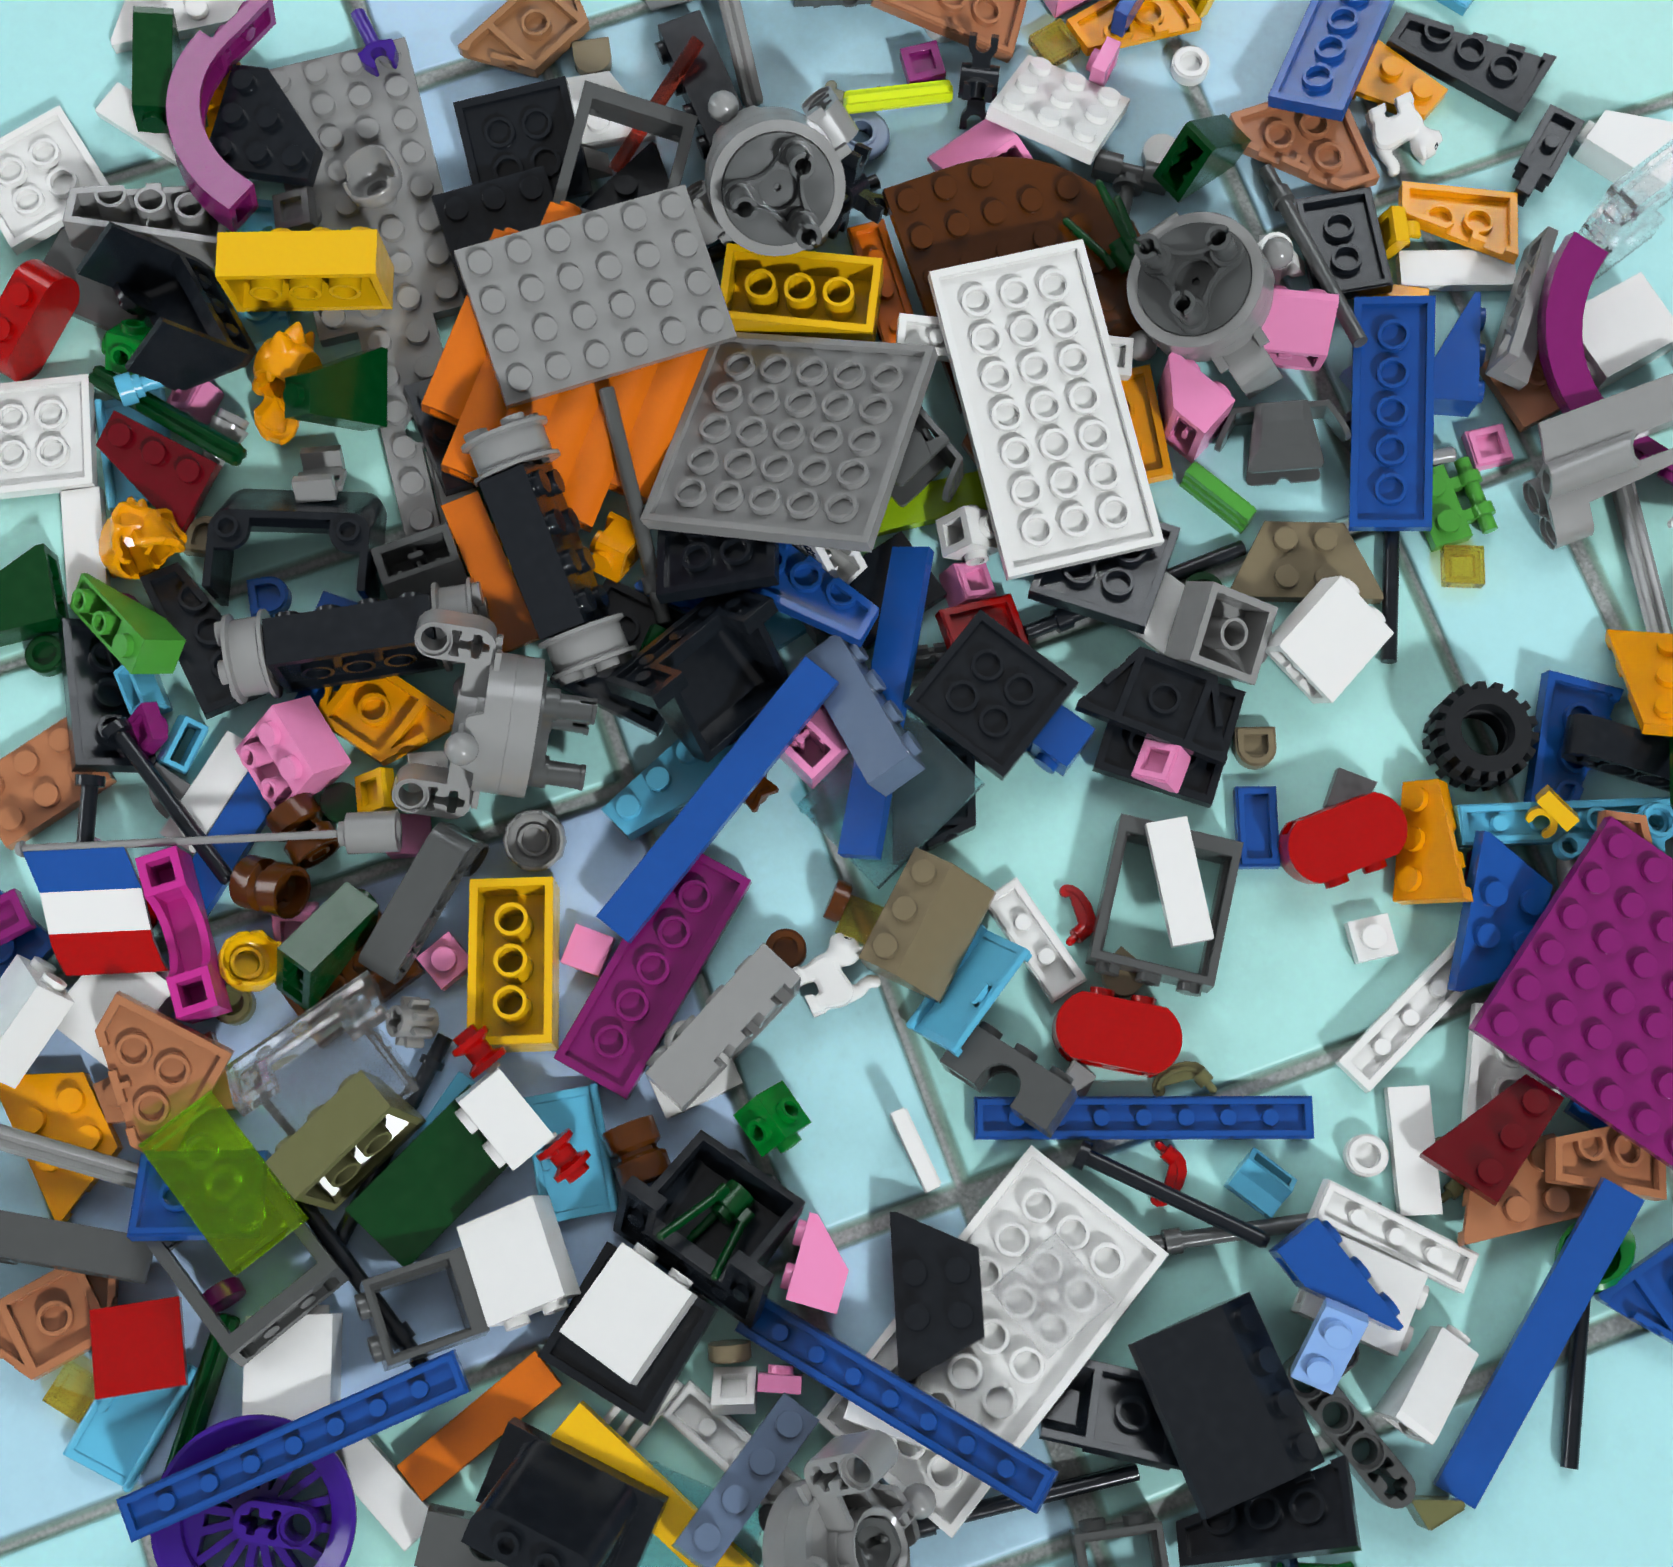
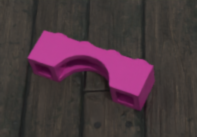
M172 846L135 858L145 899L155 912L165 937L170 963L166 981L176 1019L189 1024H195L232 1012L225 981L219 972L218 955L191 855L177 846Z

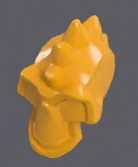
M295 322L284 332L277 331L272 338L267 339L259 348L253 365L254 380L252 382V390L255 394L264 397L262 402L253 410L255 425L260 435L266 441H271L281 446L287 444L295 436L300 420L285 418V402L283 399L285 378L322 365L319 356L314 351V332L304 333L300 322Z
M130 496L126 501L119 502L111 513V517L106 520L99 538V555L102 563L109 570L111 577H120L126 580L140 579L139 577L159 570L167 558L174 553L184 552L186 550L187 535L179 528L171 510L168 508H149L145 499H139L137 502Z

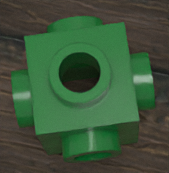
M126 319L108 330L102 340L105 370L120 374L129 372L126 370L125 364L152 327L146 326V323L140 320Z
M783 1080L756 1095L733 1115L761 1157L776 1148L783 1154L802 1140L798 1133L811 1123Z

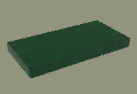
M469 1084L457 1097L470 1088L471 1085ZM455 1099L345 1208V1211L401 1266L412 1264L509 1166L506 1163L499 1169L482 1147L488 1141L479 1129L471 1134L454 1113L460 1108Z

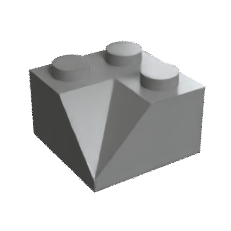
M1186 581L1164 656L1219 677L1255 685L1278 607L1214 581Z

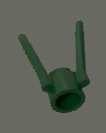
M1098 179L1095 185L1121 236L1108 245L1112 252L1108 254L1068 217H1064L1062 222L1077 238L1083 239L1084 244L1104 262L1109 271L1117 267L1122 275L1129 271L1135 255L1134 243L1139 246L1141 244L1136 240L1138 236L1121 197L1116 195L1113 202L1103 181Z
M731 1179L726 1184L722 1182L713 1193L668 1224V1226L657 1233L656 1237L658 1240L665 1239L709 1207L711 1212L686 1237L690 1242L693 1243L717 1219L727 1226L733 1221L737 1224L710 1277L715 1281L721 1275L745 1227L755 1217V1214L750 1210L755 1204V1200L736 1181Z

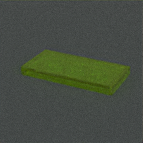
M211 1090L138 1144L235 1277L309 1219Z

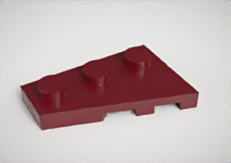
M115 410L96 443V446L156 509L168 508L173 512L176 523L184 533H186L192 521L195 520L222 468L221 465Z
M1525 1074L1424 1150L1419 1157L1496 1206L1563 1102L1564 1097Z

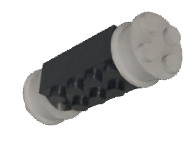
M517 412L500 420L502 426L490 431L485 427L465 434L463 437L466 443L461 446V450L464 454H470L478 477L474 480V484L482 490L539 639H547L539 643L538 647L539 649H546L555 674L551 677V681H559L562 687L597 675V672L625 664L632 658L631 652L637 650L635 645H628L619 622L624 617L623 613L610 615L607 608L610 607L609 597L603 586L598 585L593 573L595 562L590 550L586 546L583 547L577 532L580 530L578 517L572 508H568L563 496V492H565L564 481L560 473L553 469L551 464H548L560 457L561 452L559 449H552L544 428L548 423L547 416H539L538 413L525 416L524 412Z
M467 577L466 584L441 588L437 582H432L431 597L429 593L406 592L394 599L366 598L358 601L355 605L340 607L334 604L319 606L316 608V611L304 613L282 611L275 614L274 617H271L266 609H259L256 616L234 619L231 614H225L222 616L221 621L214 622L216 642L219 647L221 646L223 660H218L217 663L219 679L222 685L229 684L233 699H236L239 704H245L250 696L271 693L273 698H281L283 690L286 693H293L446 669L447 672L453 671V665L461 664L460 662L430 658L418 651L414 636L419 617L430 609H444L481 615L490 619L487 599L483 597L480 581L474 582L472 577ZM429 627L424 630L425 634L434 640L442 639L446 636L445 632L438 627ZM455 630L453 642H459L460 631ZM474 635L473 644L481 645L483 636Z

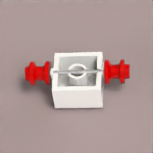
M471 1024L453 1039L457 1047L451 1053L454 1057L463 1055L467 1057L473 1065L469 1072L472 1079L485 1070L487 1074L455 1099L460 1105V1108L454 1112L471 1134L479 1129L488 1141L482 1147L499 1169L507 1163L514 1171L541 1149L536 1154V1157L539 1161L550 1159L557 1168L553 1177L554 1180L559 1183L566 1179L571 1184L590 1168L586 1161L591 1154L588 1150L577 1152L571 1145L570 1140L573 1132L570 1128L564 1130L559 1135L556 1132L552 1133L500 1068H498L501 1064L496 1061L507 1052L503 1046L493 1048L485 1039L489 1031L486 1025L477 1029L474 1024Z

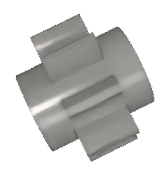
M402 996L401 1006L394 1005L389 1009L386 1017V1029L391 1037H396L395 1045L405 1046V1048H424V1039H432L436 1035L439 1027V1016L436 1009L429 1007V999Z

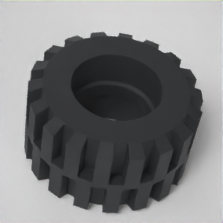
M1477 681L1471 687L1467 683L1460 686L1455 692L1452 691L1428 716L1431 719L1425 723L1423 733L1428 734V736L1422 740L1423 749H1430L1431 753L1426 757L1429 765L1436 763L1439 767L1435 774L1440 779L1447 775L1451 778L1449 785L1455 788L1465 784V791L1475 792L1480 787L1482 791H1488L1497 785L1501 786L1528 765L1526 762L1532 759L1536 752V749L1532 746L1539 741V733L1532 731V728L1538 723L1536 716L1529 717L1526 712L1531 708L1528 702L1525 700L1520 704L1515 699L1519 695L1515 690L1511 689L1506 693L1502 691L1503 684L1496 682L1489 688H1487L1486 681ZM1463 719H1478L1491 727L1498 741L1496 755L1487 756L1479 754L1467 745L1461 731Z

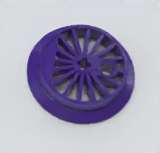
M256 1414L221 1421L197 1434L186 1443L169 1463L161 1479L222 1453L233 1445L242 1444L285 1425L292 1420L274 1415ZM333 1452L311 1462L316 1470L280 1496L279 1494L294 1470L278 1477L273 1486V1480L226 1500L225 1502L228 1504L219 1503L150 1534L157 1566L207 1567L205 1564L207 1560L238 1538L239 1541L222 1567H234L247 1545L248 1550L244 1567H257L259 1552L261 1553L263 1567H277L274 1550L285 1567H302L291 1549H299L318 1561L314 1567H345L352 1551L357 1525L355 1494L345 1466L336 1452ZM320 1477H322L328 1490L326 1495L306 1500L291 1499ZM331 1504L332 1521L326 1520V1513L322 1506ZM259 1509V1517L269 1519L260 1526L257 1525L258 1518L251 1516V1512ZM210 1514L230 1517V1519L208 1524ZM295 1514H302L309 1519L311 1524L309 1534L303 1535L295 1530L293 1525ZM232 1529V1532L203 1552L206 1535ZM322 1532L329 1533L325 1549L313 1542Z

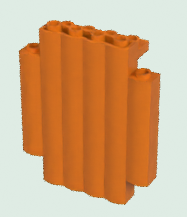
M550 201L540 226L582 214V210L568 201H560L559 204ZM506 227L504 231L494 228L490 240L520 231ZM467 294L421 403L422 412L457 426L442 460L441 471L474 484V480L478 477L470 454H464L461 450V446L466 443L463 437L465 434L486 427L490 431L502 426L500 423L502 418L517 412H524L525 416L533 413H538L539 416H547L548 423L544 428L552 449H559L561 452L560 457L548 464H551L553 469L560 473L564 481L565 492H563V496L568 508H572L577 515L580 529L591 533L608 490L624 496L598 390L611 386L615 389L642 502L645 505L709 348L507 409Z

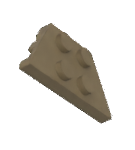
M1264 521L1230 587L1264 602L1300 603L1322 578L1342 575V577L1350 579L1357 585L1360 591L1359 595L1367 604H1380L1384 599L1381 588L1344 523Z

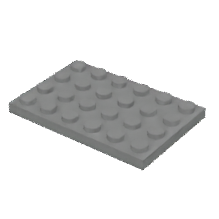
M685 184L454 250V256L507 409L735 340L737 337Z

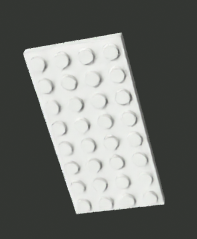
M1083 239L929 271L928 281L1006 581L1161 546L1164 543L1162 530Z
M1030 1145L958 1237V1239L979 1248L985 1338L953 1355L949 1360L933 1367L910 1382L953 1409L983 1419L982 1426L1020 1449L1169 1256L1168 1252L1032 1145ZM894 1318L865 1356L898 1375L896 1320ZM838 1393L833 1395L816 1417L820 1420L819 1423L835 1437L870 1430L843 1419L849 1400ZM892 1438L898 1450V1460L882 1478L890 1485L899 1487L902 1492H904L906 1487L914 1483H922L929 1486L935 1493L936 1506L928 1518L948 1536L953 1538L991 1486L932 1451Z

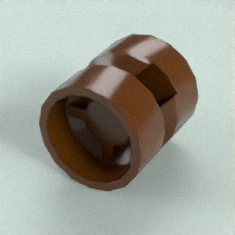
M302 793L287 799L273 809L265 820L272 833L335 830L330 821H322L324 812L311 793ZM338 838L278 841L286 842L284 851L293 865L300 866L305 870L328 859L341 847L339 846Z
M248 855L242 858L234 867L230 876L229 891L233 902L240 907L254 911L261 910L268 915L283 919H292L305 908L310 897L311 882L307 871L300 866L277 862L258 855Z
M653 1115L631 1120L601 1135L609 1157L618 1159L619 1163L614 1168L621 1190L622 1186L632 1175L648 1184L656 1181L671 1164L666 1149L657 1147V1142L660 1140L661 1135Z

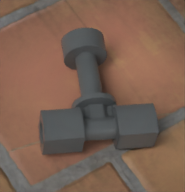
M1101 149L1094 160L1091 178L1113 183L1112 188L1121 197L1129 215L1133 197L1140 196L1143 191L1165 195L1166 190L1152 176L1160 163L1146 160L1144 167L1123 162V154Z

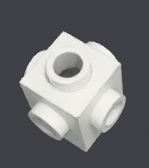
M965 505L935 520L943 558L964 561L968 566H976L989 561L990 555L999 552L988 510L979 509L977 505Z

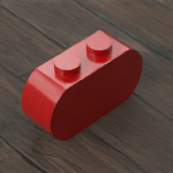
M31 259L18 266L0 296V372L16 382L30 380L42 370L79 304L80 290L77 282L42 260Z
M1371 792L1358 795L1292 820L1284 825L1279 834L1280 863L1284 870L1297 881L1306 884L1324 883L1326 889L1350 881L1348 873L1361 868L1363 874L1380 870L1388 866L1385 859L1398 855L1406 842L1408 826L1405 814L1392 798L1382 793Z
M1092 986L1090 987V992L1080 991L1072 995L1057 1011L1052 1024V1038L1058 1053L1068 1062L1076 1060L1083 1065L1151 1078L1170 1067L1177 1059L1182 1047V1030L1177 1018L1167 1007L1157 1006V999L1152 997L1132 995L1131 1000L1114 997V990Z

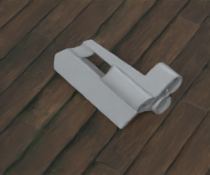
M1673 373L1538 423L1543 465L1536 478L1524 482L1523 495L1530 511L1535 515H1539L1540 531L1550 549L1554 550L1593 535L1594 522L1589 502L1673 465V448L1640 460L1636 457L1633 447L1634 440L1673 426Z

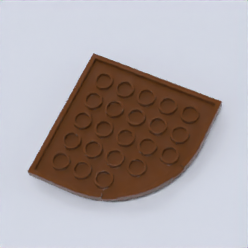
M1021 157L975 159L885 188L882 192L925 316L938 317L928 281L929 271L1080 240L1063 224L1062 220L1064 217L1072 220L1108 254L1112 252L1108 245L1121 237L1100 197L1101 195L1097 187L1093 183L1062 167L1035 159ZM1133 224L1137 236H1141L1136 226ZM1085 245L1108 334L1110 336L1129 337L1133 332L1143 330L1135 320L1128 302L1127 277L1129 271L1122 275L1117 267L1109 271L1104 262ZM941 361L960 414H963L950 362Z

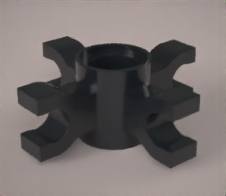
M970 32L969 50L973 58L972 63L962 62L958 98L968 100L966 108L961 113L959 129L967 128V119L972 115L979 116L981 121L984 120L987 114L986 102L991 103L997 96L1000 66L990 65V62L998 49L999 35L992 34L991 45L987 49H981L976 44L978 33Z
M860 142L855 144L854 151L852 150L849 155L843 158L842 165L849 196L845 193L841 212L835 224L828 232V237L833 240L837 238L838 231L842 233L846 231L849 214L853 208L862 212L866 218L877 224L881 221L882 215H889L883 195L870 191L869 180L863 173L872 148Z

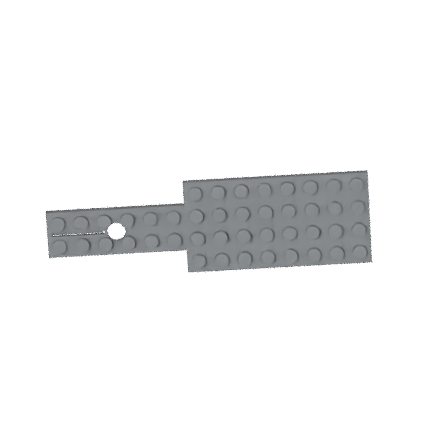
M405 37L393 40L399 54L396 69L391 66L386 56H379L375 59L379 71L378 77L368 73L361 64L358 53L365 47L269 69V71L323 151L314 186L308 187L315 194L318 227H325L331 230H350L356 226L377 229L394 266L393 309L313 311L319 341L323 348L359 339L362 351L380 347L388 348L387 427L380 428L405 537L439 526L441 522L442 524L448 523L441 505L476 492L477 488L446 497L428 452L424 454L423 449L426 448L424 442H416L406 434L407 425L413 419V415L403 394L404 385L432 378L443 352L436 320L458 315L464 298L432 202V196L444 193L409 48ZM370 144L384 146L392 154L402 172V186L394 201L377 209L357 206L348 197L342 184L347 179L343 167L345 160L356 149ZM284 184L285 192L305 187Z

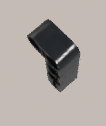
M1572 714L1567 717L1561 751L1562 759L1670 792L1669 738L1642 734L1640 729L1594 715Z

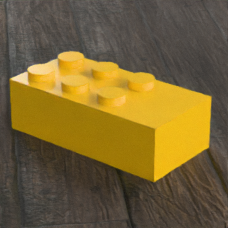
M356 226L350 230H331L325 227H315L310 231L274 228L271 231L217 232L215 277L237 312L393 309L394 266L377 229Z
M727 243L720 288L736 332L875 342L884 279L883 260L876 257L804 250L786 256H765L751 252L738 244Z
M553 876L469 880L467 1027L474 1024L477 1029H480L486 1025L489 1031L485 1039L493 1048L503 1046L507 1051L506 1053L557 1051L559 1049L560 888Z

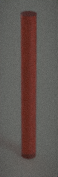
M693 35L691 36L650 101L666 106L705 44ZM632 128L608 167L616 173L620 171L631 160L648 133Z

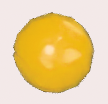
M264 930L237 932L225 940L217 956L221 977L227 984L241 992H260L276 982L277 948L282 942L275 941Z

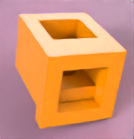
M611 511L607 516L604 532L601 530L597 531L591 541L589 550L593 553L592 556L595 562L593 572L619 583L640 557L631 521Z

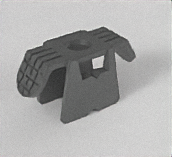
M1293 400L1255 404V406L1232 408L1218 436L1214 450L1221 452L1234 426L1252 424L1246 483L1249 486L1275 485L1280 479H1286L1290 483L1312 482L1320 478L1319 468L1324 464L1313 419H1324L1334 434L1343 442L1351 438V432L1346 421L1331 400Z
M922 406L891 494L893 500L900 507H905L947 466L951 471L944 486L942 500L949 503L953 499L964 476L963 456L951 444L948 436L938 427Z

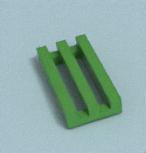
M1194 461L1185 471L1179 486L1241 534L1253 519L1257 511L1256 508L1198 462Z

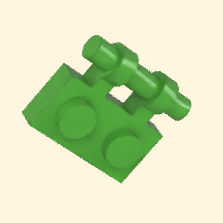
M1468 456L1457 459L1454 462L1458 476L1449 478L1444 464L1433 467L1431 531H1423L1431 552L1469 541L1473 536L1469 524L1478 522L1482 534H1488L1498 529L1493 517L1496 510L1492 501L1486 500L1480 485L1483 479L1479 469L1473 468ZM1465 490L1471 508L1462 510L1456 492Z

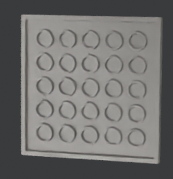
M736 332L737 337L735 340L710 347L640 520L643 525L648 529L872 553L938 358L935 346Z

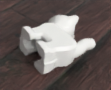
M1407 92L1394 99V105L1397 110V114L1394 116H1385L1387 110L1385 103L1371 108L1365 114L1368 128L1372 132V143L1379 159L1387 167L1389 177H1396L1400 172L1399 161L1393 155L1395 149L1406 142H1410L1412 154L1421 165H1425L1426 160L1436 154L1439 144L1443 141L1439 130H1433L1425 126L1421 115L1414 107V97L1411 92Z
M841 932L830 937L829 946L825 953L816 956L802 967L796 966L792 968L801 977L800 987L815 983L818 988L817 995L808 994L804 996L814 1018L825 1014L830 1009L847 1006L849 1003L863 997L869 989L878 988L881 984V980L877 975H867L856 984L850 982L842 971V967L850 966L857 962L864 946H860L855 938L845 936Z

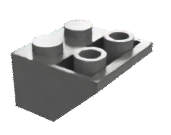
M448 523L370 549L388 599L398 598L399 595L406 592L429 593L431 597L432 582H437L441 588L466 584V578L469 577Z

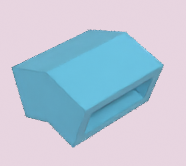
M123 665L113 672L130 716L144 702H157L161 715L173 711L159 674H130Z
M178 715L156 761L162 766L186 776L208 733L209 727L186 715ZM188 728L195 730L180 763L173 761Z
M1253 1147L1223 1186L1266 1219L1274 1216L1281 1204L1293 1192L1297 1179Z

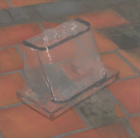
M366 970L226 1066L232 1103L243 1117L260 1105H263L288 1136L292 1135L307 1122V1117L313 1109L325 1104L338 1092L339 1085L344 1079L360 1070L379 1077L404 1100L419 1090L415 1077L379 1027V1024L388 1019L390 1014L378 983L371 973Z

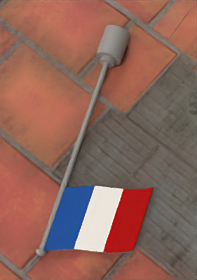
M398 810L346 813L344 821L338 822L337 830L25 844L22 840L16 843L14 851L18 856L25 857L37 885L50 943L58 963L66 976L169 971V968L164 962L156 944L142 884L126 848L338 838L339 846H345L348 854L400 852L402 848V822Z

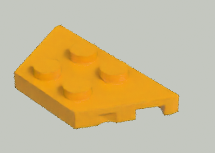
M399 676L343 684L339 690L332 692L333 686L325 687V694L320 700L318 707L335 734L382 766H386L407 755V753H411L451 732L454 720V713Z
M89 1073L25 1074L15 1089L0 1083V1100L13 1128L117 1157L123 1149L113 1124L106 1122ZM27 1158L54 1220L68 1221L73 1215L71 1211L85 1192H90L99 1181V1179Z

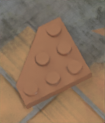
M1268 101L1230 114L1229 119L1251 140L1242 154L1265 164H1271L1274 168L1332 193L1371 187L1376 185L1380 178L1349 107L1342 122L1268 107Z
M118 991L95 1029V1034L99 1047H102L109 1069L107 1073L117 1105H120L127 1127L125 1131L129 1144L143 1153L178 1152L235 1051Z

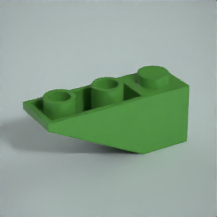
M82 573L71 598L70 608L130 674H173L186 639L163 616L90 574Z

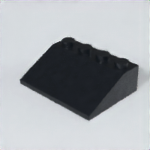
M1250 1292L1217 1303L1128 1345L1202 1519L1216 1515L1297 1478L1325 1462Z

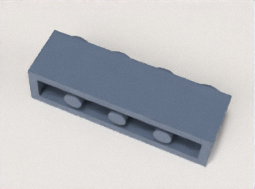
M832 635L805 655L839 682V685L823 704L864 778L871 787L887 797L926 769L918 755L923 751L921 745L910 731L905 733L900 724L905 720L904 716L892 700H886L882 693L887 689L886 685L874 669H868L865 661L869 659V656L862 646L859 648L856 644L844 641L840 636Z
M784 1392L677 1537L672 1547L697 1567H715L820 1420Z

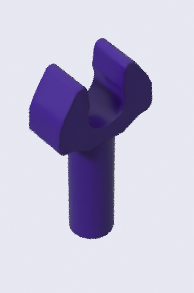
M362 8L353 10L351 18L365 44V48L358 53L364 69L378 77L379 71L375 59L379 56H386L391 66L396 69L399 54L393 40H379L365 10Z

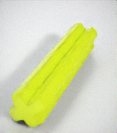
M938 80L849 90L843 94V106L849 114L950 103L953 100V86L949 80Z

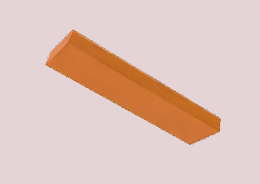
M881 219L878 224L872 221L847 228V237L853 255L876 257L883 260L884 279L877 333L880 342L896 343L899 313H914L884 219Z
M473 492L441 505L470 577L473 578L474 582L480 581L483 597L487 599L490 620L495 624L497 634L504 635L502 652L508 653L540 640L479 492Z
M537 1350L396 1466L422 1502L503 1436L505 1428L512 1418L516 1417L522 1420L563 1385L546 1361L538 1357L539 1352Z

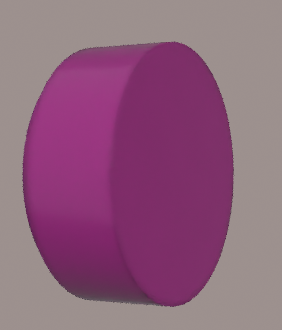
M230 1277L213 1285L203 1295L216 1313H219L242 1299L247 1291L238 1277Z

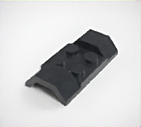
M1088 1360L1038 1425L1039 1439L1082 1448V1452L1169 1471L1170 1468L1181 1470L1139 1370Z

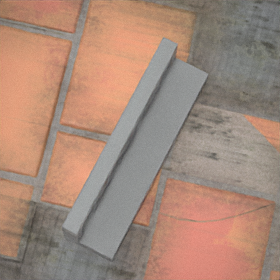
M1550 226L1541 232L1523 251L1485 375L1519 391L1528 384L1538 351L1537 315L1540 295L1547 271L1555 255L1552 251L1558 235V230Z

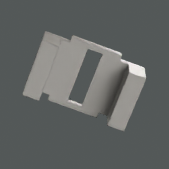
M341 445L301 448L300 457L303 472H299L298 476H293L291 481L296 503L337 500L338 492L343 491L347 476Z

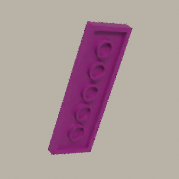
M702 854L631 943L624 939L621 940L553 1058L628 1100L648 1066L646 1062L660 1045L752 884L751 880Z

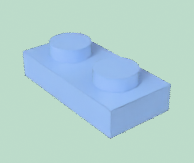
M1326 1297L1290 1367V1377L1332 1395L1369 1324L1368 1314Z

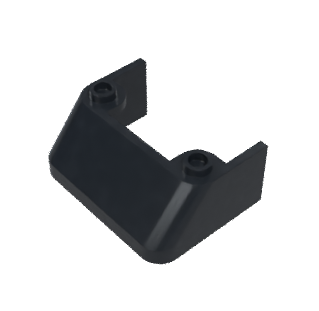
M109 221L76 268L78 275L112 287L118 298V304L126 312L132 315L141 314L147 316L153 324L149 333L125 364V368L129 372L160 382L171 390H188L246 367L257 354L255 345L217 281L214 272L204 262L192 255Z
M238 490L229 497L209 522L202 587L220 606L229 605L234 550L247 542L250 532L329 534L332 544L338 551L345 554H359L356 591L362 599H380L381 580L370 549L385 543L386 509L377 496L367 492H338L337 500L296 503L293 490Z

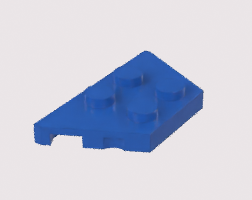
M1487 831L1475 832L1466 886L1471 888L1474 902H1463L1447 990L1462 992L1498 981L1550 902L1553 885Z
M1673 1238L1633 1265L1616 1285L1593 1294L1594 1298L1600 1303L1673 1344Z

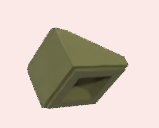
M1415 1495L1412 1502L1406 1506L1416 1524L1431 1531L1465 1510L1464 1508L1466 1507L1462 1500L1452 1496Z

